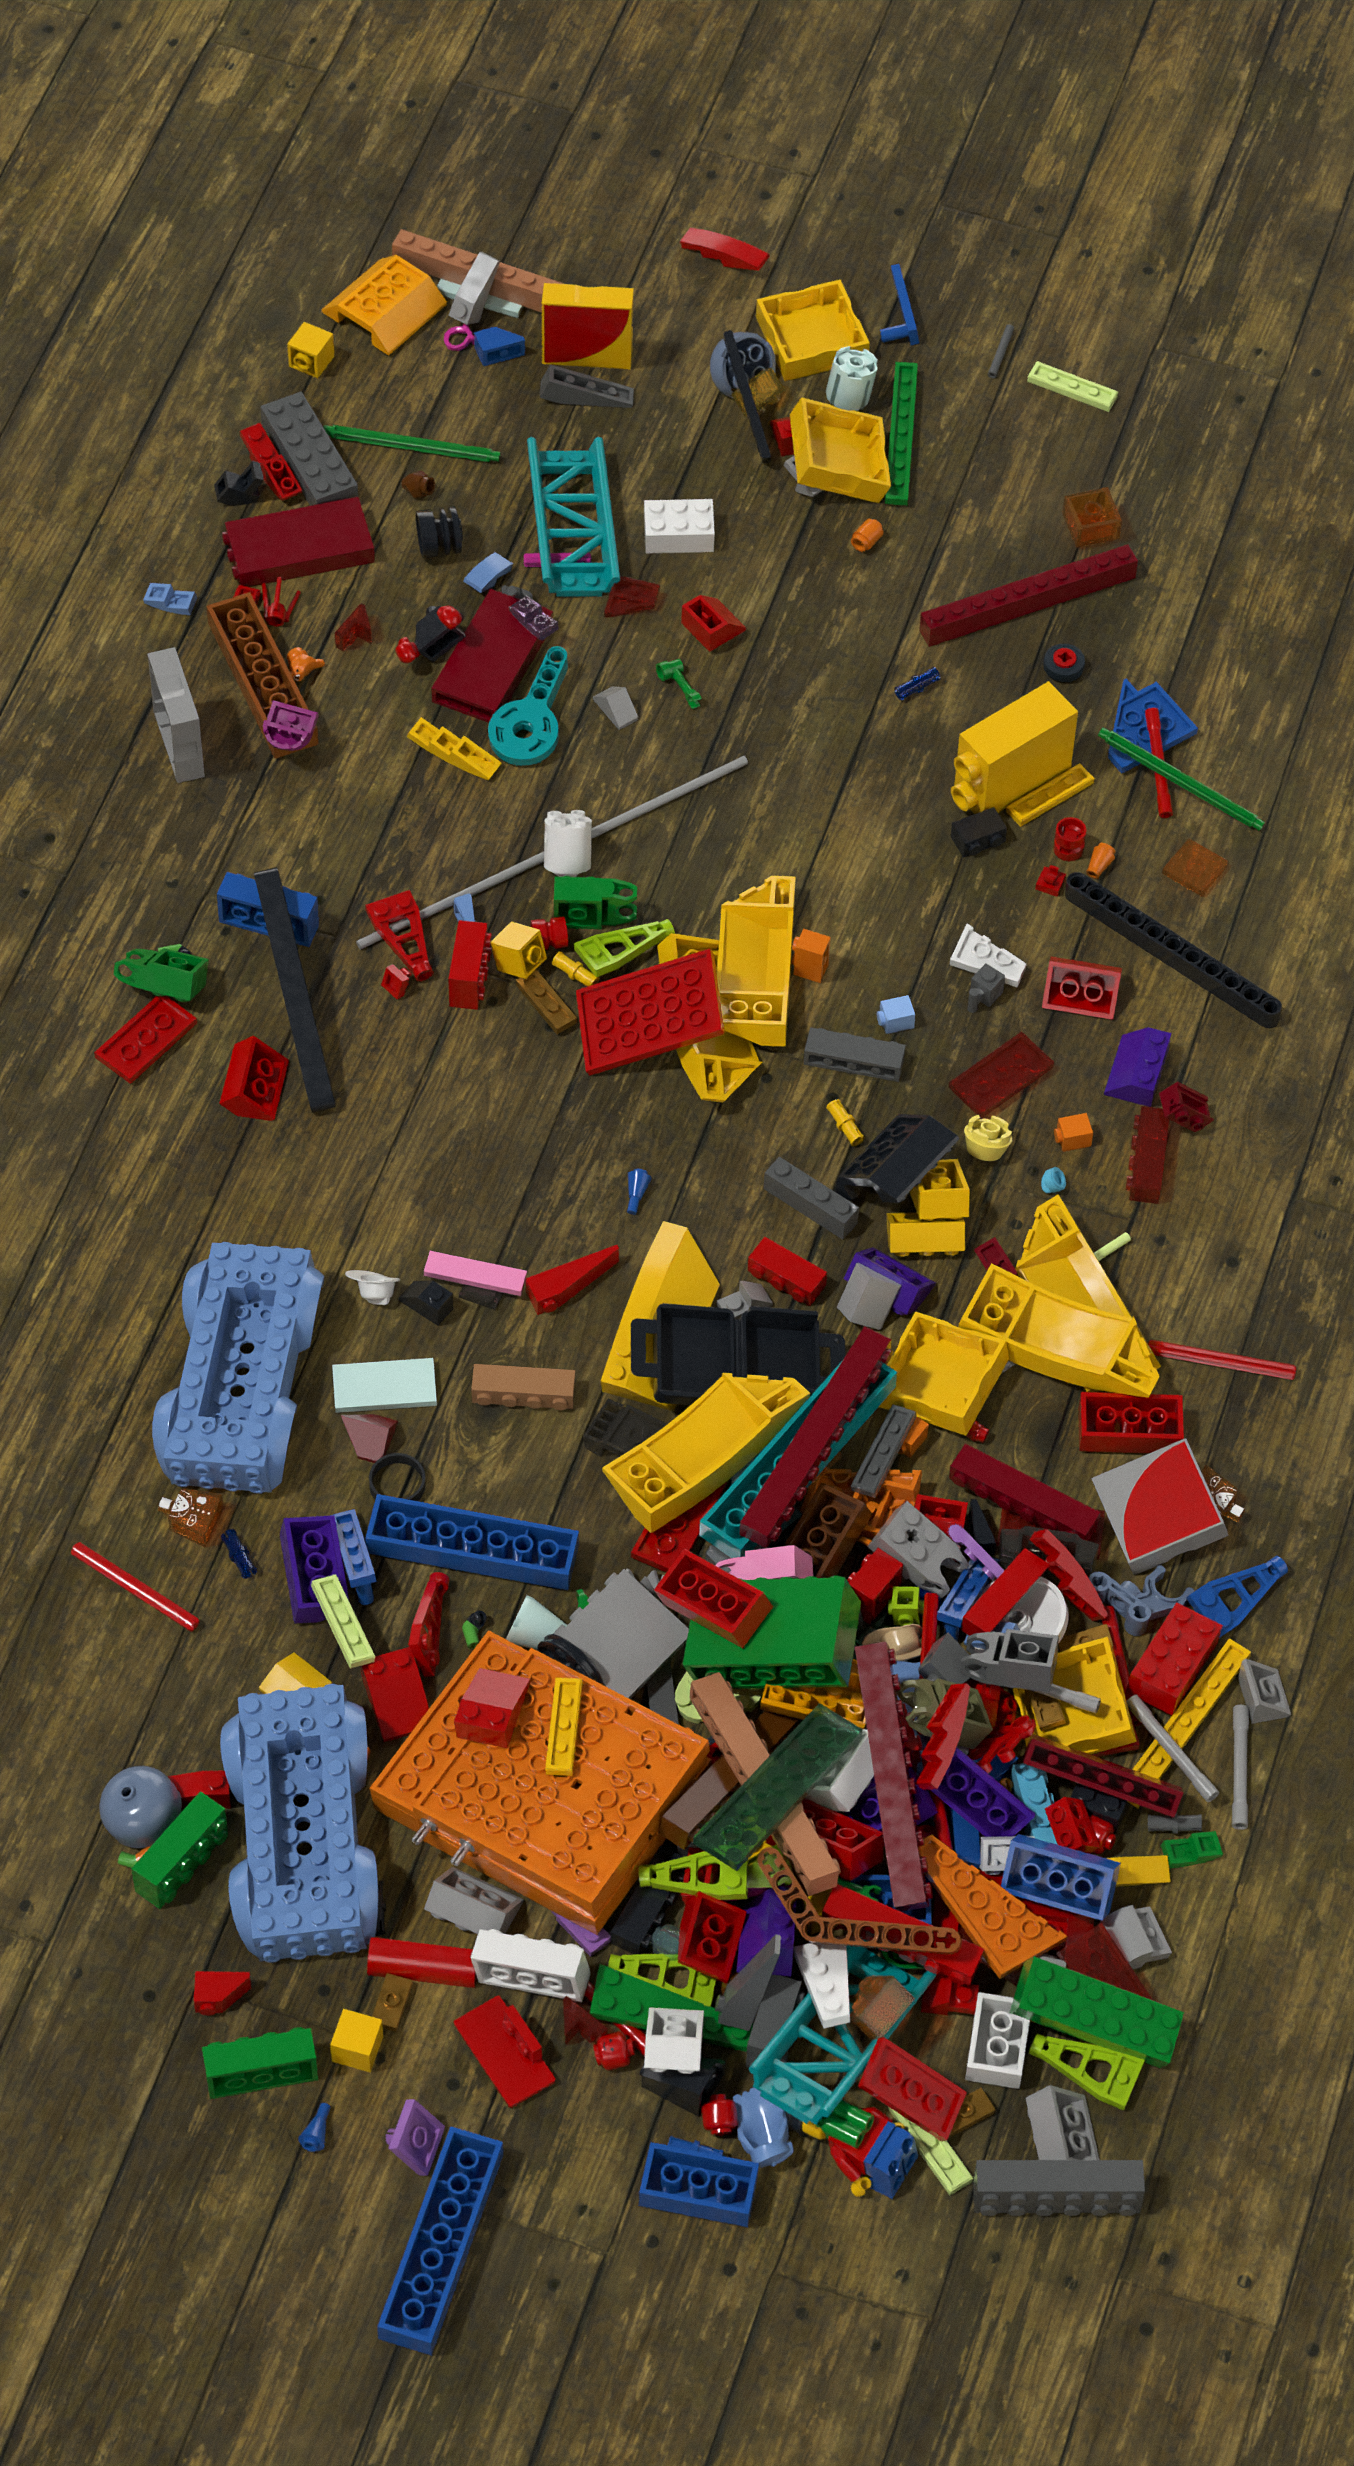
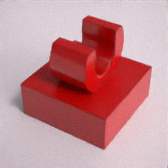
M1050 865L1049 868L1044 866L1036 883L1035 890L1058 897L1066 880V873L1060 872L1059 867Z
M392 964L386 967L381 986L396 999L404 996L409 985L408 977L412 973L406 968L399 970Z

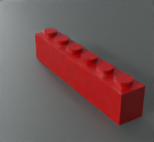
M839 1884L833 1887L821 1916L825 1918L932 1926ZM838 1925L835 1930L840 1928L848 1932L845 1925ZM871 1927L864 1928L860 1934L861 1939L871 1941L875 1936L874 1929ZM895 1929L888 1934V1941L891 1944H897L902 1939L900 1930ZM919 1932L915 1936L917 1946H925L929 1942V1935L926 1932ZM934 1932L935 1943L933 1948H937L936 1942L945 1943L947 1948H950L951 1944H956L952 1934H948L947 1939H939L937 1937L938 1932ZM962 1939L961 1949L957 1953L950 1955L901 1950L890 1951L899 1954V1957L906 1962L913 1963L915 1961L924 1965V1968L931 1973L938 1974L940 1972L947 1975L956 1984L963 1985L965 1983L970 1986L983 1958L984 1948ZM879 1949L885 1952L889 1951V1949Z

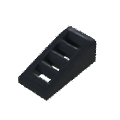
M971 1499L968 1511L971 1537L990 1556H993L996 1550L995 1538L977 1499Z

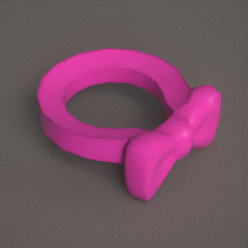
M465 323L463 326L450 328L444 334L445 346L452 351L462 350L470 342L474 345L473 333ZM455 333H467L468 335L464 342L459 345L449 343V338Z

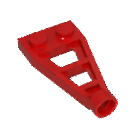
M407 890L366 904L365 910L374 929L414 974L417 981H424L430 978L434 972L428 961L419 908L411 891ZM407 918L410 921L411 932L400 936L395 935L388 925ZM415 940L419 952L407 955L401 944Z
M434 1572L429 1576V1581L412 1624L408 1643L424 1677L434 1676L436 1665H439L440 1662L438 1649L442 1601L450 1582L448 1575L441 1572ZM424 1625H426L428 1629V1634L424 1628Z

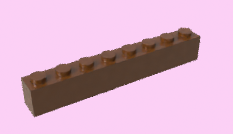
M765 1711L754 1722L758 1737L765 1741L770 1757L775 1759L778 1752L785 1747L795 1735L799 1736L804 1731L807 1722ZM724 1755L662 1816L658 1833L683 1850L691 1842L695 1844L701 1837L703 1830L706 1827L710 1828L713 1826L718 1818V1814L721 1811L726 1812L731 1806L733 1799L736 1796L740 1797L745 1792Z

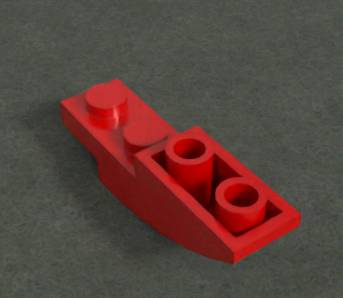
M261 423L240 431V437L250 452L251 461L260 463L264 481L279 499L283 501L303 492L282 454H278Z

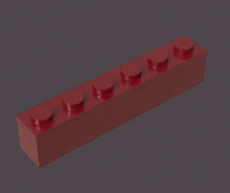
M966 1443L950 1465L949 1479L957 1486L966 1487L974 1491L977 1496L997 1503L1002 1509L1011 1510L1019 1514L1022 1519L1028 1522L1032 1521L1042 1526L1043 1529H1048L1051 1533L1058 1534L1070 1544L1079 1545L1084 1548L1099 1525V1511Z
M1035 1734L1031 1735L1023 1756L1024 1764L1171 1817H1175L1183 1795L1182 1787Z

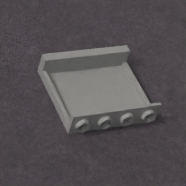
M623 1569L618 1575L614 1572L605 1581L606 1587L601 1592L596 1590L588 1598L587 1602L589 1604L584 1609L579 1607L570 1616L572 1621L566 1627L562 1624L553 1634L559 1635L573 1643L592 1661L603 1679L604 1686L631 1699L687 1642L689 1629L632 1575Z

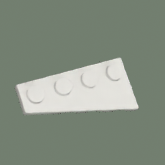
M846 1935L835 1938L840 1940L845 1938ZM809 1943L794 1947V1956L823 2028L849 2023L846 1946Z

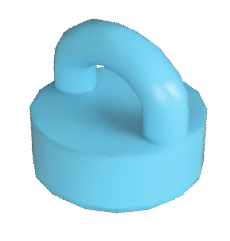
M1053 1167L1045 1171L1041 1180L1042 1190L1048 1194L1065 1189L1066 1178L1059 1168Z

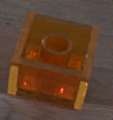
M1108 487L1064 496L1062 514L1076 548L1120 539L1122 520Z

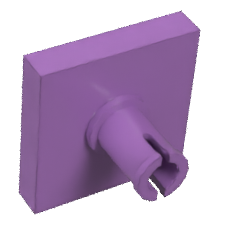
M406 2099L396 2129L390 2128L387 2131L388 2133H394L393 2135L386 2134V2141L389 2145L388 2149L418 2175L428 2176L445 2126L416 2100Z

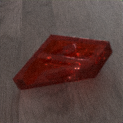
M620 576V581L614 583L611 588L604 617L609 618L654 609L660 585Z

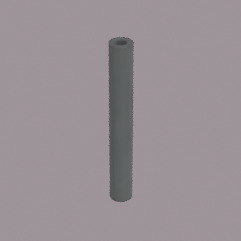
M1010 324L1005 327L989 369L988 376L990 378H996L1013 334L1014 326Z

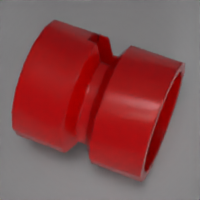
M1067 817L1058 822L1053 850L1059 859L1070 862L1079 859L1083 855L1087 829L1081 820Z
M564 916L553 917L549 922H546L545 919L530 921L532 928L540 930L545 950H548L551 945L555 949L568 947V933Z

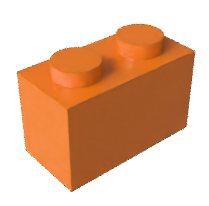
M803 928L800 937L796 936L792 945V950L794 951L791 964L794 965L793 975L821 983L829 965L831 937Z

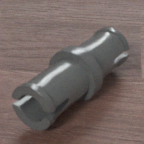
M1177 1813L1175 1817L1169 1815H1148V1832L1172 1831V1834H1178V1831L1201 1832L1202 1816L1201 1814L1177 1815Z

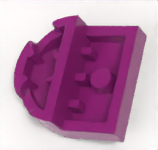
M273 700L267 720L263 722V731L266 739L277 749L285 751L299 750L310 742L319 714Z

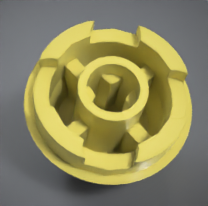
M979 1115L970 1118L968 1125L964 1129L969 1154L984 1161L1000 1159L1012 1143V1131L1008 1129L1009 1124L1005 1120L992 1115L991 1119H980Z

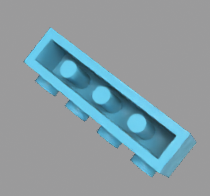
M1024 1763L1013 1765L1009 1778L1013 1782V1794L1035 1813V1817L1023 1827L1025 1836H1034L1038 1840L1057 1845L1044 1809L1054 1803L1052 1793H1048L1046 1788L1048 1784L1046 1771Z

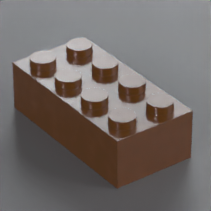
M821 1482L784 1546L795 1545L812 1556L814 1577L830 1578L831 1576H836L872 1513L864 1502Z

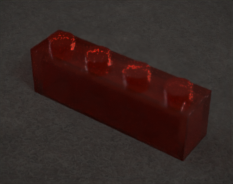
M1141 1106L1140 1115H1135L1133 1129L1138 1130L1137 1135H1132L1131 1149L1135 1150V1156L1130 1155L1128 1170H1133L1132 1176L1127 1175L1125 1189L1130 1191L1129 1200L1159 1203L1169 1119L1165 1118L1162 1108Z

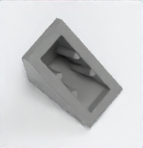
M612 686L593 696V700L618 730L638 720V715L626 687Z

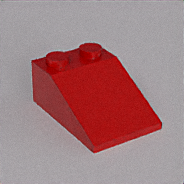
M410 1647L375 1656L374 1662L361 1666V1677L383 1742L410 1735L429 1710L414 1655Z
M479 1668L461 1699L454 1719L457 1738L508 1749L531 1682L530 1679Z
M698 1891L686 1902L681 1919L678 1963L727 1983L747 1911Z

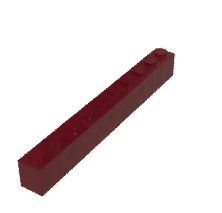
M1128 544L922 612L920 615L919 631L930 647L1136 578L1138 560Z
M864 1326L741 1520L739 1535L765 1548L769 1546L771 1541L775 1542L778 1539L782 1530V1523L784 1520L787 1522L790 1520L794 1512L793 1506L796 1501L800 1502L803 1499L809 1480L812 1482L815 1480L821 1461L826 1462L830 1456L831 1445L834 1441L838 1442L844 1432L843 1426L846 1422L850 1423L855 1416V1407L859 1402L863 1403L869 1391L867 1388L871 1383L875 1384L878 1380L882 1364H887L893 1354V1350H891L892 1339Z
M886 1641L855 1647L894 1908L902 1912L930 1907L928 1899L933 1898L930 1882L926 1883L924 1874L929 1872L926 1856H922L920 1846H925L922 1830H918L916 1820L921 1819L918 1803L914 1804L912 1794L917 1793L914 1777L910 1778L908 1768L913 1767L910 1751L906 1752L904 1742L909 1741L906 1726H902L900 1716H905L902 1700L897 1698V1690H901L898 1674L894 1675L893 1665L897 1664L894 1648L890 1649Z

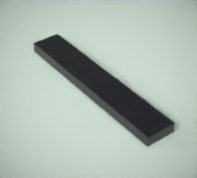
M732 330L725 331L723 333L724 343L763 464L771 462V454L733 332Z

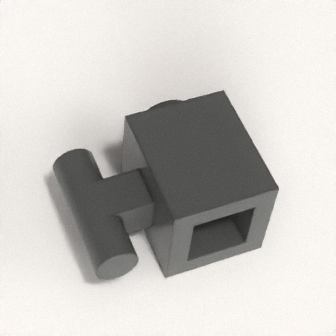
M985 963L971 978L967 1010L971 1013L976 1012L977 1005L980 1002L990 1007L1003 993L1005 975Z

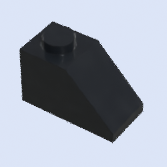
M433 1280L413 1281L398 1298L400 1302L437 1326L453 1310V1293Z

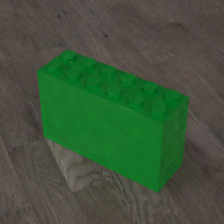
M808 1576L804 1579H793L791 1577H782L780 1579H767L763 1577L756 1578L755 1580L741 1579L764 1592L773 1606L743 1648L690 1619L683 1666L694 1681L720 1672L723 1679L730 1683L732 1689L765 1688L766 1684L778 1685L783 1688L849 1686L861 1601L846 1578L841 1576H831L830 1578Z

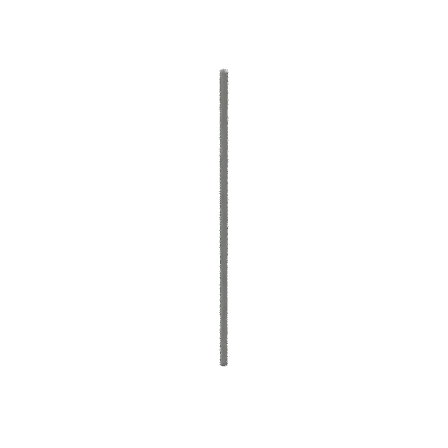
M742 756L592 828L591 839L747 765V758ZM544 851L420 910L421 920L453 906L454 898L468 893L472 897L544 862ZM405 918L389 925V928L396 933L409 927L410 921ZM376 931L357 940L356 944L361 950L383 938Z

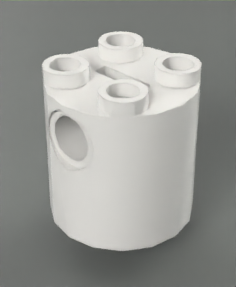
M573 810L571 814H562L559 811L547 813V818L545 819L544 868L559 877H576L579 873L591 869L592 820L585 816L584 811Z

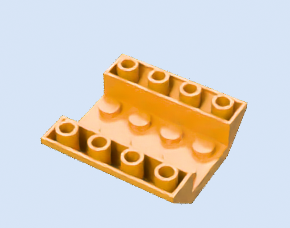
M393 255L377 261L322 309V313L337 323L345 317L356 322L371 332L372 345L389 356L447 305V301L429 275L398 255Z
M852 1659L848 1687L783 1688L778 1685L766 1684L761 1699V1710L838 1729H865L866 1718L857 1660Z

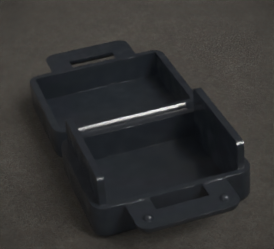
M663 1303L657 1307L653 1320L636 1318L631 1322V1372L638 1377L653 1378L654 1398L659 1403L692 1405L722 1377V1373H732L733 1377L747 1378V1375L768 1376L769 1380L782 1381L783 1377L794 1378L810 1392L811 1396L827 1378L820 1376V1347L830 1348L831 1373L845 1358L844 1337L839 1334L819 1333L817 1311L751 1306L742 1314L739 1320L734 1319V1313L727 1308ZM646 1333L653 1334V1363H646Z

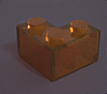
M868 1976L859 1984L858 1988L860 1990L854 1995L858 2000L852 2006L853 2011L850 2013V2019L870 2039L882 2038L915 1998L894 1976Z

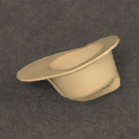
M909 1624L901 1627L875 1630L869 1633L862 1643L863 1645L886 1641L890 1649L894 1648L896 1660L905 1662L921 1656L919 1640L922 1637V1627L917 1624Z

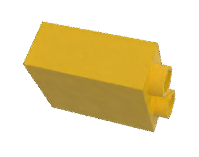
M1049 681L959 734L958 754L954 758V767L956 769L955 784L951 787V795L961 810L968 811L971 809L974 814L994 807L999 813L1006 809L1008 805L1071 769L1078 711Z

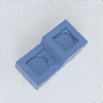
M495 552L475 566L464 578V582L482 593L495 586L498 577L510 572L513 563Z
M150 583L143 601L145 604L160 610L191 615L197 596L195 592L174 591L171 584Z

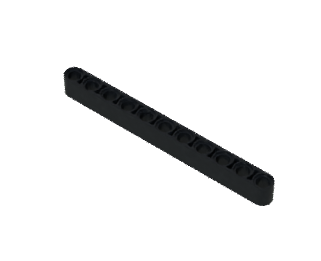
M274 867L254 872L311 1111L315 1113L335 1108L334 1095L278 868Z
M1074 872L1068 875L1065 897L1069 902L1262 1027L1274 1028L1278 1025L1282 1004L1277 998L1085 874Z

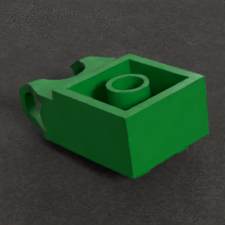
M555 877L554 917L564 916L567 929H602V925L614 926L637 919V906L631 903L637 900V886L615 878ZM623 889H630L633 892L629 897L619 895ZM629 908L633 913L630 916H623L619 913V909Z
M163 948L160 952L133 949L126 953V959L115 963L113 975L119 981L132 987L151 991L152 994L157 996H172L177 1001L186 1002L190 1001L206 986L209 959ZM131 955H138L141 959H131ZM120 965H126L132 971V974L128 977L123 976L119 970Z

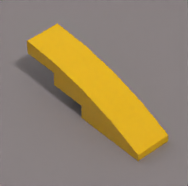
M422 717L407 735V738L442 760L488 781L502 763L467 737L463 736L460 739L443 726L439 730Z

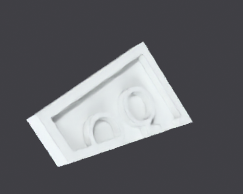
M966 924L950 959V965L977 973L987 963L1005 975L1004 983L1018 987L1026 970V963L1004 948L999 949L991 943V939L985 935L980 936L973 931L974 928Z

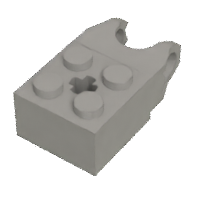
M908 1501L892 1513L868 1545L873 1552L880 1548L903 1563L902 1577L904 1579H910L918 1587L936 1593L940 1597H944L950 1591L945 1578L941 1574L940 1565L960 1573L969 1565L956 1543Z

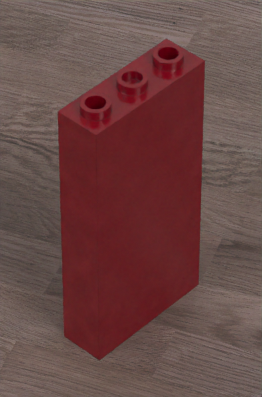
M359 497L225 522V532H222L224 546H229V549H227L229 563H234V566H232L233 578L238 580L240 585L247 587L277 582L278 577H281L282 580L375 563L374 546Z
M490 589L464 632L466 637L458 642L433 684L432 702L489 723L493 714L500 707L509 703L553 627V611Z

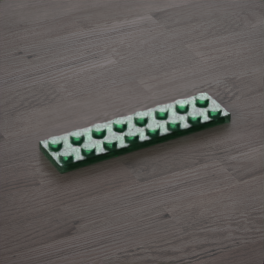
M819 1703L693 1837V1844L737 1871L862 1737L863 1730Z

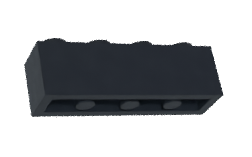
M660 1845L649 1865L660 1864L684 1856ZM685 1868L673 1870L671 1872V1880L673 1882H683ZM639 1882L611 1930V1944L634 1955L641 1954L643 1949L648 1950L654 1939L652 1934L655 1928H661L666 1918L665 1911L668 1905L671 1907L674 1905L679 1892L652 1888V1886L641 1887Z

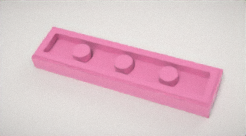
M430 1251L424 1269V1276L521 1296L527 1271Z

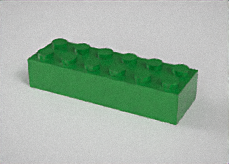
M1035 1956L1024 1962L1009 2012L1100 2047L1145 2060L1144 2063L1157 2068L1170 2064L1184 2012Z

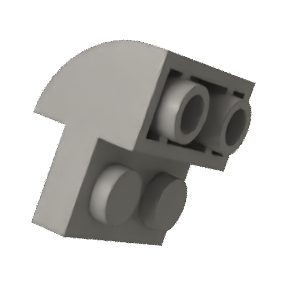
M1133 1905L1109 1914L1097 1925L1119 1972L1141 1968L1145 1962L1165 1959L1172 1953L1151 1907L1134 1909Z

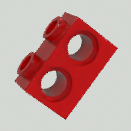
M1063 1797L1044 1808L1057 1845L1088 1854L1100 1848L1083 1800Z

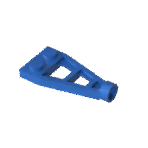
M1275 1556L1267 1561V1563L1210 1581L1187 1596L1186 1599L1197 1613L1223 1625L1220 1637H1222L1241 1623L1275 1581L1288 1573V1567L1282 1558ZM1251 1576H1254L1260 1584V1588L1253 1595H1249L1241 1581ZM1228 1588L1235 1589L1242 1599L1241 1604L1235 1611L1230 1612L1218 1596L1220 1591Z

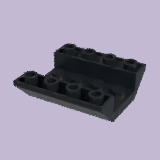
M898 1114L838 1176L835 1192L847 1200H853L861 1194V1190L865 1186L874 1187L883 1202H902L906 1199L909 1191L920 1184L923 1177L938 1165V1161L953 1149V1145L959 1140V1137L930 1115Z

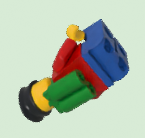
M841 2100L829 2117L823 2116L817 2125L811 2121L806 2124L787 2113L789 2131H796L803 2138L810 2135L819 2140L828 2139L830 2154L841 2172L850 2182H853L851 2191L857 2197L866 2194L865 2190L870 2188L893 2199L904 2181V2175L907 2176L918 2157L915 2139L905 2130V2126L902 2123H892L893 2120L876 2107L858 2108ZM861 2173L864 2174V2175L867 2174V2175L871 2176L870 2179L867 2178V2177H862V2178H861V2177H860V2176H861Z

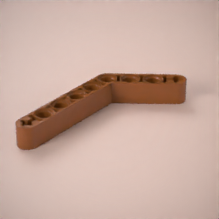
M772 1847L764 1848L759 1852L757 1858L759 1867L802 1936L811 1943L948 1955L955 1954L961 1949L962 1938L957 1931L951 1928L820 1917L782 1854ZM769 1854L772 1857L777 1856L774 1862L781 1871L776 1874L769 1864H764L767 1862L766 1856ZM782 1877H790L792 1880L791 1888L786 1891H782L778 1887V1882ZM796 1900H804L806 1902V1909L801 1914H796L792 1910V1905ZM811 1923H818L821 1927V1931L816 1937H809L807 1934V1927ZM838 1925H845L848 1929L847 1936L840 1940L836 1939L833 1933L834 1929ZM866 1927H871L875 1931L874 1938L869 1942L863 1941L860 1935L861 1931ZM895 1929L900 1930L902 1933L901 1941L897 1944L889 1943V1932ZM919 1932L928 1933L929 1942L927 1945H916L915 1936ZM934 1932H938L937 1937L939 1939H947L948 1934H952L956 1944H951V1947L947 1948L945 1943L936 1942L937 1948H933L935 1943Z

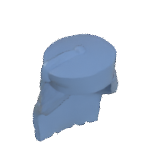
M750 2088V2091L743 2092L742 2096H733V2101L737 2106L738 2139L744 2150L750 2155L752 2162L759 2163V2168L770 2165L776 2166L777 2163L783 2162L793 2154L792 2142L787 2143L789 2127L786 2111L762 2098L759 2090Z

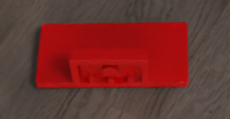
M500 1996L492 1998L454 2020L455 2028L509 2108H513L555 2083L554 2075L542 2059L541 2045L514 2005L507 2007Z

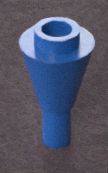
M634 1169L628 1172L630 1200L627 1213L637 1214L639 1200L643 1197L652 1180V1177L648 1175L646 1170Z
M327 2103L320 2104L316 2117L312 2119L298 2137L300 2144L307 2151L315 2152L324 2149L326 2119L331 2108Z

